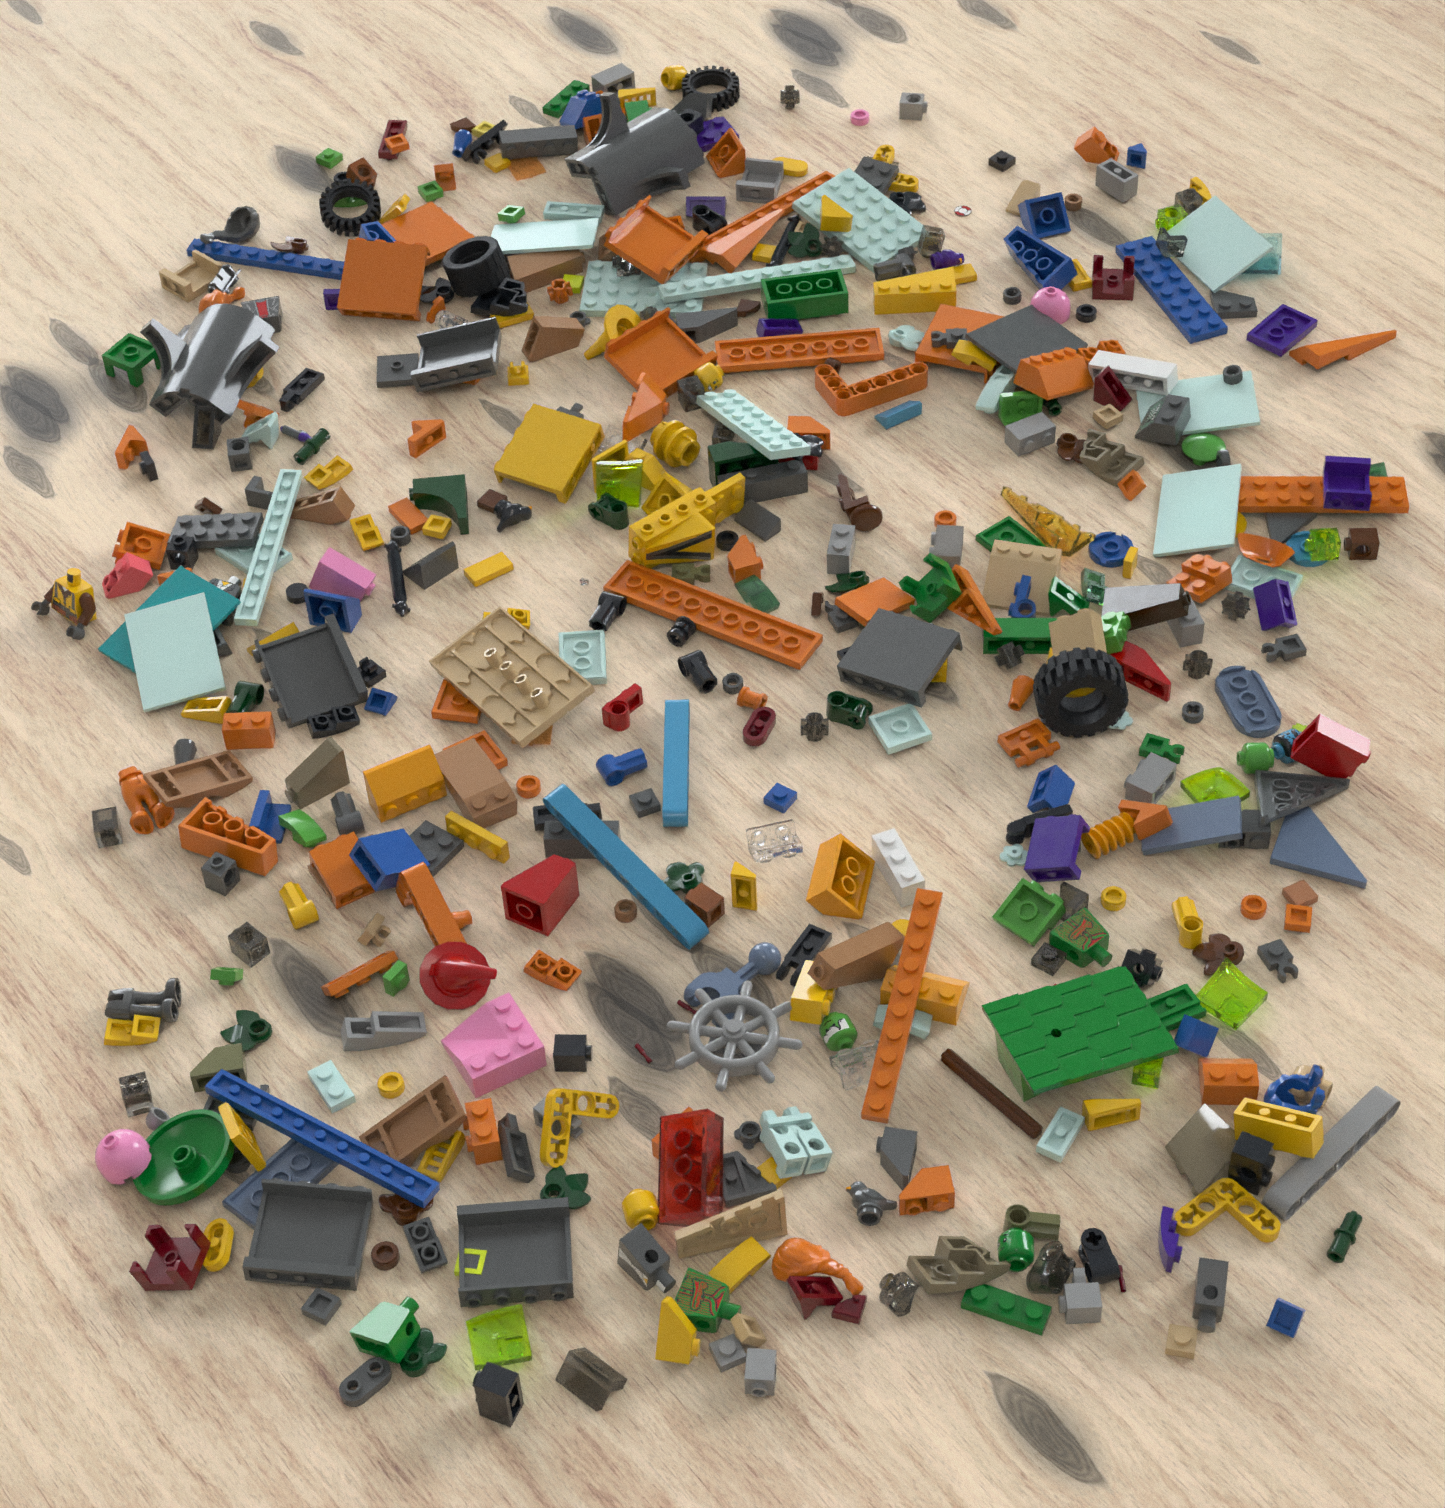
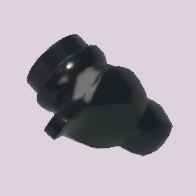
M500 500L495 505L493 511L497 518L501 519L497 526V531L501 533L506 527L529 520L532 516V506H522L519 503L512 504L510 501Z

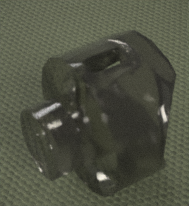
M905 1272L895 1275L892 1273L886 1274L879 1283V1288L881 1289L880 1302L897 1317H902L910 1312L915 1292L921 1286Z

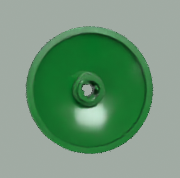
M206 1109L190 1110L178 1114L161 1124L146 1139L151 1147L149 1148V1152L152 1154L151 1160L147 1168L140 1176L133 1179V1182L145 1199L162 1206L187 1202L209 1189L225 1172L235 1149V1144L230 1139L221 1115Z

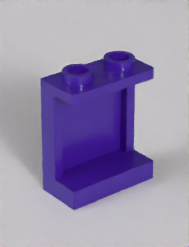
M1325 456L1323 466V508L1369 511L1372 498L1369 485L1371 458Z
M1071 814L1069 816H1047L1046 818L1035 819L1024 867L1025 872L1032 880L1036 882L1080 880L1082 871L1075 862L1082 833H1089L1090 826L1082 816Z

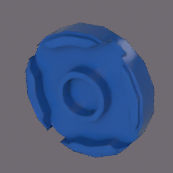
M1102 532L1091 539L1088 553L1090 559L1098 565L1110 568L1123 566L1128 549L1134 546L1132 541L1123 534L1119 536L1116 535V532Z

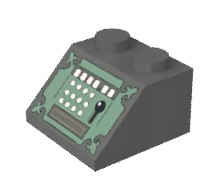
M1168 394L1150 406L1135 434V438L1176 446L1191 418L1190 399L1188 397Z

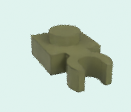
M672 563V577L695 585V580L708 583L710 582V565L695 567L694 563Z

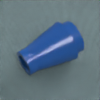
M461 129L454 135L452 154L457 158L462 157L466 147L473 141L469 131Z

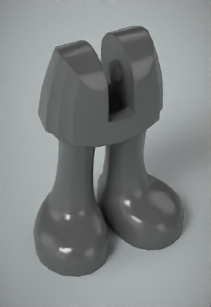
M178 978L168 979L165 990L161 992L135 991L134 988L111 990L108 994L105 1016L111 1019L133 1021L134 1015L161 1017L166 1022H176L179 1017L178 1007L181 1006L180 981ZM140 1004H157V1005H156V1006H146V1005H140Z

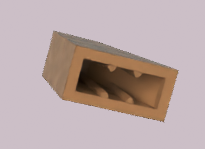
M533 316L521 351L529 362H535L578 347L585 329L576 318Z

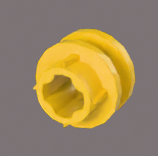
M677 420L668 423L662 421L654 428L649 439L656 458L665 461L667 465L674 468L681 465L688 467V465L696 460L701 448L697 441L696 432L689 427H685L682 422Z

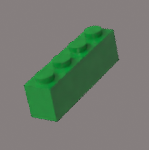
M995 618L1003 631L1001 634L993 635L983 629V654H1049L1050 647L1052 648L1049 623L1056 621L1057 618Z

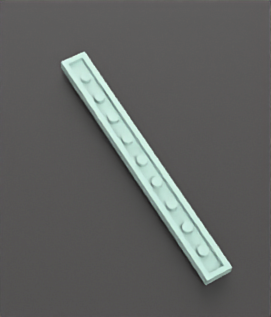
M850 254L673 283L669 282L658 285V293L663 303L761 288V279L833 269H841L843 275L856 273V265Z
M280 469L242 590L241 603L237 606L234 616L235 625L258 626L303 478L302 470Z

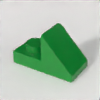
M1056 576L1052 578L1048 592L1051 617L1062 609L1069 615H1073L1080 609L1089 608L1090 601Z

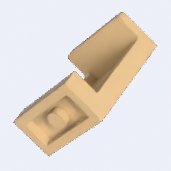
M197 250L192 251L193 261L175 273L166 268L159 271L162 288L188 303L208 291L209 283L222 267L218 261Z

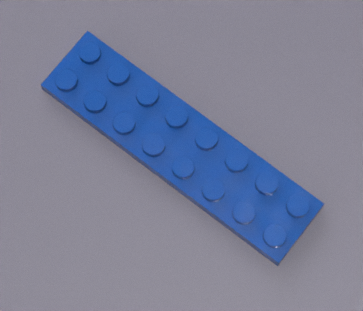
M1152 236L1116 245L1115 252L1123 262L1124 256H1134L1133 275H1135L1190 344L1227 334L1228 326Z

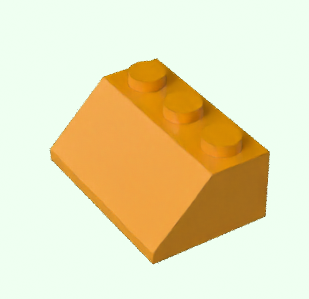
M430 744L363 771L369 805L381 823L447 796L445 780Z
M841 833L823 842L819 846L806 901L823 915L861 919L875 861Z
M893 965L887 969L880 989V1005L889 1003L898 965ZM925 972L916 1009L933 1015L932 1020L956 1026L970 982Z

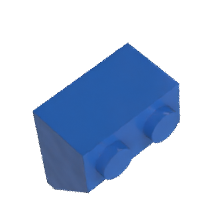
M588 90L577 92L576 96L570 98L559 121L560 125H574L575 129L583 127V117L602 114L600 94L588 92Z
M1062 192L1024 200L1018 204L1022 225L1027 232L1035 237L1044 238L1071 231Z
M304 589L303 591L310 625L319 626L325 624V616L334 614L341 631L352 633L362 616L359 598L314 589Z

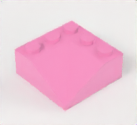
M509 992L486 1002L441 1040L443 1047L475 1098L547 1066L544 1045Z

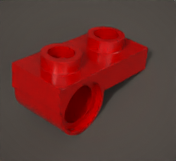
M634 683L629 688L623 690L612 701L607 702L602 707L603 725L614 731L628 729L630 726V713L643 704L642 687Z

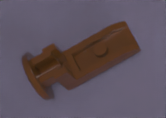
M842 473L839 474V484L836 485L839 496L842 497L839 499L843 512H846L851 525H854L858 531L874 530L882 522L883 514L881 509L875 505H870L867 495L855 499L854 491L850 488L847 477Z

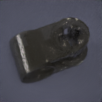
M1054 1240L1044 1245L1033 1267L1028 1272L1026 1284L1032 1294L1061 1293L1064 1284L1073 1272L1076 1262L1072 1257H1068L1065 1254L1060 1241Z

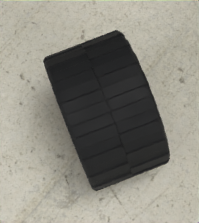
M477 236L453 246L442 259L443 268L453 291L461 297L470 298L489 293L496 289L510 273L497 239L490 236Z

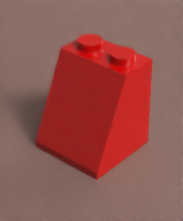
M554 854L505 881L501 885L505 919L548 937L580 896L576 863L568 858Z

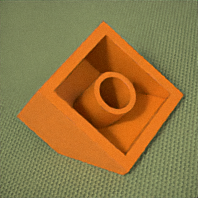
M1198 1058L1202 1105L1204 1103L1206 1105H1239L1244 1097L1257 1100L1259 1078L1257 1064L1253 1059Z

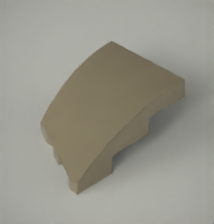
M1093 429L1087 431L1088 437L1084 441V449L1081 450L1080 460L1092 473L1103 481L1119 488L1117 484L1132 469L1137 471L1145 464L1143 456L1126 452L1125 445L1107 440L1106 433Z
M1204 1103L1169 1141L1165 1148L1176 1162L1181 1175L1186 1174L1193 1185L1191 1192L1196 1197L1229 1162L1237 1140H1235L1234 1129Z
M939 1236L934 1256H909L906 1265L928 1294H943L973 1288L1000 1277L1010 1269L1009 1262L995 1261L990 1258V1251L976 1245L975 1242L964 1236Z

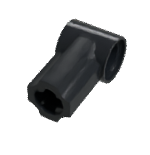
M603 591L598 600V607L589 619V626L593 630L607 631L616 616L623 615L627 605V598Z
M701 650L678 658V666L684 677L689 676L700 692L709 693L718 685L717 678L708 667L705 655Z

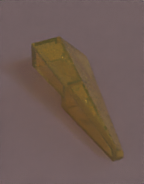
M1003 486L1000 495L1046 547L1062 549V556L1071 557L1095 539L1096 534L1080 531L1081 526L1078 524H1070L1063 516L1039 503H1028V497L1024 495L1019 496L1012 491V488Z

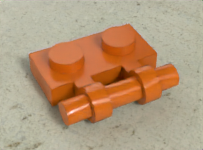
M1039 718L1000 734L997 739V743L1010 757L1017 754L1021 756L1015 759V764L1018 768L1024 765L1030 766L1035 763V760L1042 757L1048 758L1055 751L1060 750L1058 741L1048 742L1051 739V732ZM1038 746V749L1030 751V748Z

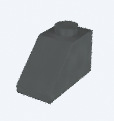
M885 1126L883 1137L878 1136L876 1153H880V1165L903 1191L911 1180L917 1151L918 1131Z

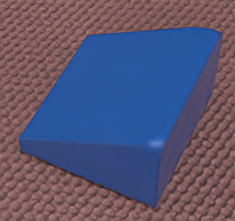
M372 687L364 709L386 716L398 697L393 693Z

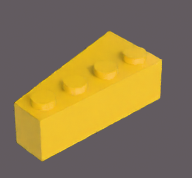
M953 267L873 282L874 315L937 312L940 304L956 307L957 290Z

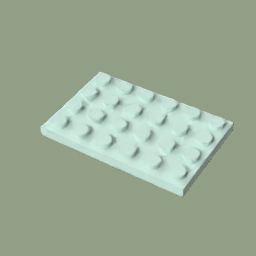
M850 168L792 202V209L819 230L821 199L824 194L853 215L851 231L821 232L873 273V265L875 263L894 260L898 255V250L909 246L915 248L931 238L932 231Z
M595 260L588 262L579 311L584 312L586 317H605L609 308L620 304L633 309L640 318H651L657 311H662L669 307L671 316L676 319V314L702 311L704 297L663 303L658 293V285L661 283L628 261ZM686 263L666 283L707 277L708 263Z

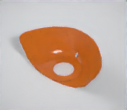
M1238 533L1237 535L1239 548L1244 557L1269 567L1281 566L1295 553L1291 547L1270 538L1247 533ZM1257 559L1264 560V561H1267V562H1269V563H1264V562L1258 561Z

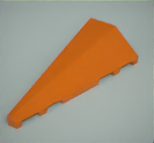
M777 209L705 246L699 253L712 265L717 262L728 273H733L784 214L785 210Z
M1391 330L1305 345L1289 351V356L1301 365L1309 363L1314 368L1320 369L1342 357L1349 361L1396 338L1397 331Z
M955 564L951 570L962 594L947 609L993 635L1001 634L1003 632L969 571Z

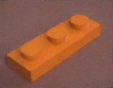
M386 951L321 986L325 996L334 995L335 998L341 997L349 992L348 987L355 983L357 986H360L370 981V975L377 971L379 974L388 971L393 966L392 963L399 959L395 951Z

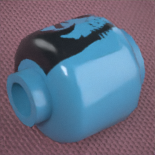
M1289 729L1276 735L1271 747L1274 751V757L1280 759L1285 764L1294 762L1295 760L1291 759L1293 740L1301 732L1296 729Z

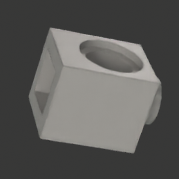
M902 92L899 103V119L922 121L923 113H927V102L924 101V94Z
M747 1348L744 1376L745 1394H752L756 1397L774 1396L777 1371L776 1350Z

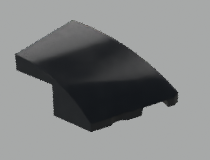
M505 277L498 289H494L476 298L471 305L470 313L504 317L527 312L528 304L524 282Z

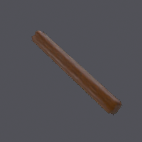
M947 1049L941 1054V1061L1028 1136L1036 1139L1042 1133V1125L952 1049Z

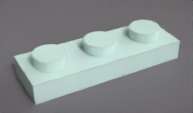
M547 201L543 216L544 219L553 221L599 217V223H601L605 213V206Z

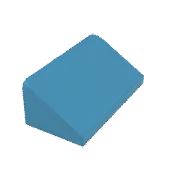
M909 400L875 415V419L885 429H889L921 415L922 403Z

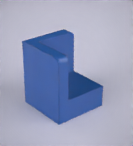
M1184 1014L1174 1042L1181 1048L1203 1057H1208L1219 1028Z

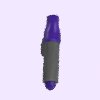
M286 425L280 428L282 433L301 442L312 438L303 430L298 431Z

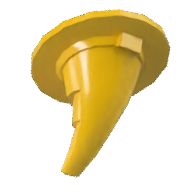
M617 304L609 308L604 318V332L584 352V357L590 360L605 352L608 341L616 339L626 330L636 327L642 321L633 309L626 305Z

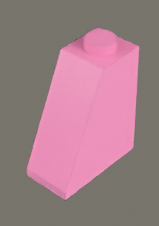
M329 547L317 565L309 588L359 598L361 602L365 595L370 596L376 586L373 583L376 574Z

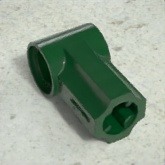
M238 681L234 690V699L226 713L251 712L255 704H261L264 697V686L258 683Z

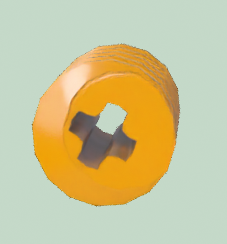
M1121 812L1118 816H1113L1110 820L1103 821L1102 824H1096L1094 828L1091 827L1089 833H1082L1081 841L1092 857L1099 859L1101 853L1107 855L1109 854V849L1116 851L1117 845L1124 847L1126 842L1132 843L1134 841L1133 834L1136 831L1133 824L1135 821L1128 813Z

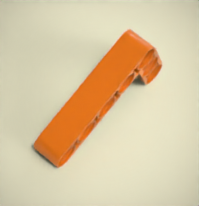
M922 362L912 363L851 385H847L830 365L822 364L815 368V388L831 409L839 416H849L925 389L928 385V366Z
M421 862L401 871L395 887L399 901L403 907L411 904L414 905L434 946L445 942H464L467 944L427 865Z

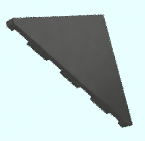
M1264 513L1269 538L1281 543L1287 542L1293 534L1298 533V530L1303 526H1307L1312 522L1318 513Z
M1255 770L1254 784L1260 825L1268 824L1349 789L1350 779Z

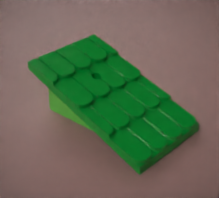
M1126 966L1115 967L1094 975L1088 974L1020 995L1017 993L982 1005L984 1014L995 1030L998 1060L1023 1102L1046 1091L1179 1053V1048L1174 1042L1173 1037L1166 1030L1159 1015L1153 1010L1145 994L1140 990Z

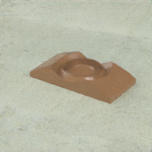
M230 750L143 774V779L165 806L173 808H191L205 797H228L253 782L252 775Z
M444 1075L360 1135L359 1139L362 1143L410 1167L418 1156L430 1146L448 1140L462 1125L467 1116L449 1078Z

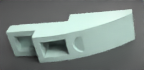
M1001 365L985 385L976 403V410L984 411L987 414L997 412L999 409L1000 393L1014 392V389L1018 386L1013 383L1016 374Z

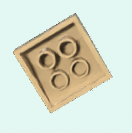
M994 540L982 595L988 607L1009 610L1010 604L1015 603L1016 596H1014L1015 584L1021 581L1022 575L1031 576L1032 586L1028 599L1035 603L1036 615L1049 616L1048 592L1052 578L1055 576L1059 578L1062 549ZM1029 610L1021 611L1022 613H1031Z

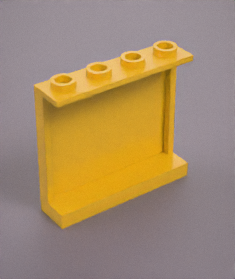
M533 403L530 410L525 413L521 425L516 428L512 440L506 445L500 460L495 463L494 472L498 482L502 483L504 478H508L555 493L558 502L566 504L605 438L602 426L599 423Z

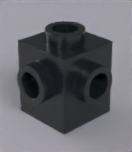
M1135 948L1128 949L1121 965L1122 967L1126 966L1137 985L1141 988L1158 982L1163 972L1161 967L1163 960L1156 958L1157 953L1142 948L1141 951Z

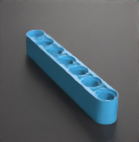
M689 699L665 700L663 827H688Z

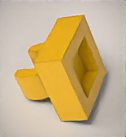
M521 361V365L513 366V362H510L509 366H507L508 386L529 385L528 365Z

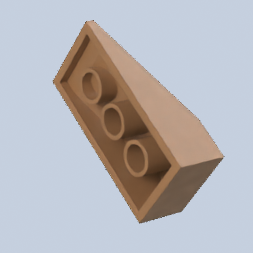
M474 738L434 754L443 774L445 785L464 818L482 828H487L517 815L518 799L506 779Z

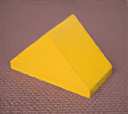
M824 194L821 199L820 231H851L853 215Z

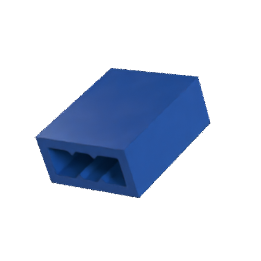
M404 828L359 838L349 853V856L375 892L396 887L401 871L421 862H424L428 868L430 867V863Z

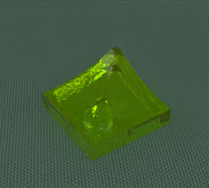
M643 459L629 461L598 460L596 463L597 501L603 493H609L613 497L624 501L629 507H640Z
M1221 767L1198 772L1180 781V787L1194 803L1239 796L1242 802L1250 797V790L1234 775Z
M1226 957L1196 996L1200 1000V1005L1203 1008L1205 1007L1208 1013L1237 1030L1267 1000L1268 992L1251 981Z
M522 1304L493 1310L466 1321V1330L475 1371L483 1369L487 1361L498 1366L532 1360Z

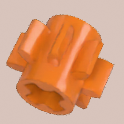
M563 279L551 281V287H547L550 301L554 300L558 304L568 302L569 296L573 295L570 282H566Z

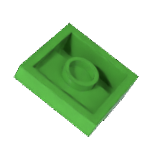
M1124 611L1117 613L1108 612L1102 615L1101 618L1107 654L1122 651L1124 642L1127 640L1128 630L1131 628L1129 616L1125 615Z
M1022 878L992 918L995 922L1034 947L1047 929L1052 930L1065 914L1066 909L1063 905L1064 901L1054 893L1049 895L1043 891L1044 888L1036 881L1032 880L1029 882Z

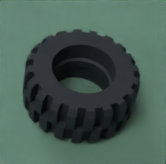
M1077 647L1073 648L1072 651H1061L1060 655L1056 657L1053 655L1047 660V664L1044 663L1040 667L1039 672H1037L1034 678L1033 693L1038 715L1042 723L1049 727L1051 731L1055 733L1060 732L1062 736L1066 737L1074 735L1075 738H1082V735L1094 736L1096 732L1100 731L1102 733L1108 729V726L1115 725L1118 722V717L1121 718L1126 711L1125 708L1128 706L1129 694L1122 667L1113 656L1107 655L1106 652L1099 649L1095 651L1094 648L1086 647V649ZM1080 688L1096 689L1082 697H1066L1068 693Z

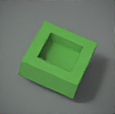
M330 148L325 149L316 156V162L329 169H332L343 160L342 153Z
M435 180L417 186L418 193L426 202L434 201L444 196L443 189Z
M507 205L497 213L498 219L510 224L516 223L525 215V209L521 206Z
M400 960L382 976L385 992L392 997L404 989L410 981L407 964Z
M216 967L211 969L210 980H219L220 985H234V982L243 979V969Z

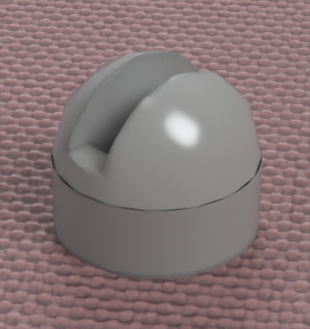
M153 1107L147 1114L146 1125L154 1131L161 1124L169 1120L170 1117L162 1109Z

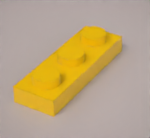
M450 811L445 816L447 832L462 839L471 848L478 849L490 859H496L503 864L510 859L508 842L453 811Z

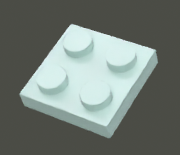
M905 704L868 717V724L888 755L932 740L931 731L912 704Z

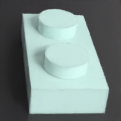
M331 1060L307 1071L309 1079L332 1114L356 1102L355 1095Z
M1060 1106L1036 1145V1152L1061 1163L1083 1127L1085 1117Z

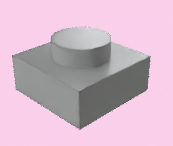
M734 1333L709 1343V1350L720 1372L746 1362L747 1355Z

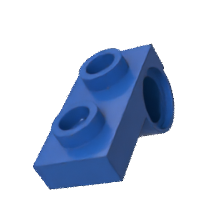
M1022 575L1021 581L1015 584L1014 596H1016L1015 603L1010 604L1008 616H1011V618H1036V605L1032 600L1028 599L1032 586L1031 576ZM1023 610H1029L1031 612L1029 615L1020 614V612Z

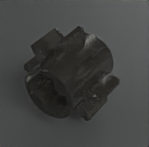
M785 85V90H780V104H785V109H794L795 104L800 103L799 90H794V85Z
M832 236L831 240L825 237V243L819 245L823 249L821 256L828 255V258L840 256L841 252H845L842 249L844 241H837V236ZM829 247H835V251L829 250Z
M1238 591L1235 594L1227 593V597L1221 601L1222 613L1228 615V619L1236 621L1237 617L1244 619L1248 611L1251 610L1248 603L1250 598L1243 597V593Z
M1012 641L997 648L999 655L994 658L999 667L1005 665L1008 670L1022 663L1020 657L1025 655L1021 644L1015 646Z
M1202 650L1192 651L1190 655H1185L1183 670L1188 671L1189 677L1201 679L1205 674L1210 675L1213 659H1207V653Z
M808 713L805 719L801 718V736L806 735L808 741H821L824 735H829V719H823L821 713Z

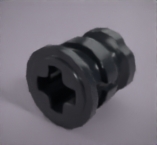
M679 616L666 636L672 645L682 647L690 636L696 632V625L691 619Z

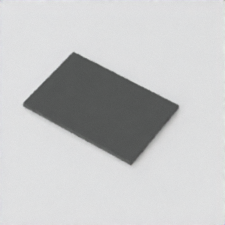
M1033 305L1027 306L965 335L967 340L1015 374L1020 359L1053 352V350H1061L1065 347L1072 348L1077 353L1078 348H1087L1088 346L1082 339L1048 315L1038 311Z

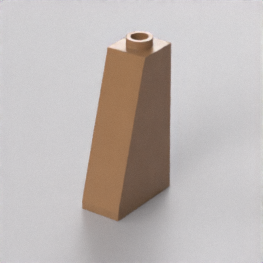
M579 249L531 252L507 256L511 279L524 282L526 293L547 286L555 279H563L564 274L576 275L582 273V264H585L584 252H580Z
M890 922L883 923L819 952L807 974L823 990L882 979L885 977L887 969L891 967L903 945L905 936Z

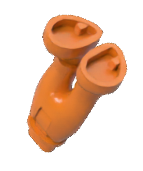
M135 766L121 770L118 773L120 777L119 784L122 797L132 813L130 818L132 829L139 834H150L154 830L153 822L143 807L142 802H145L148 806V810L159 829L169 825L175 815L174 808L166 807L163 802H160L159 797L143 779V773L137 770Z

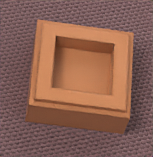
M1304 879L1282 889V895L1290 904L1309 906L1318 902V895Z

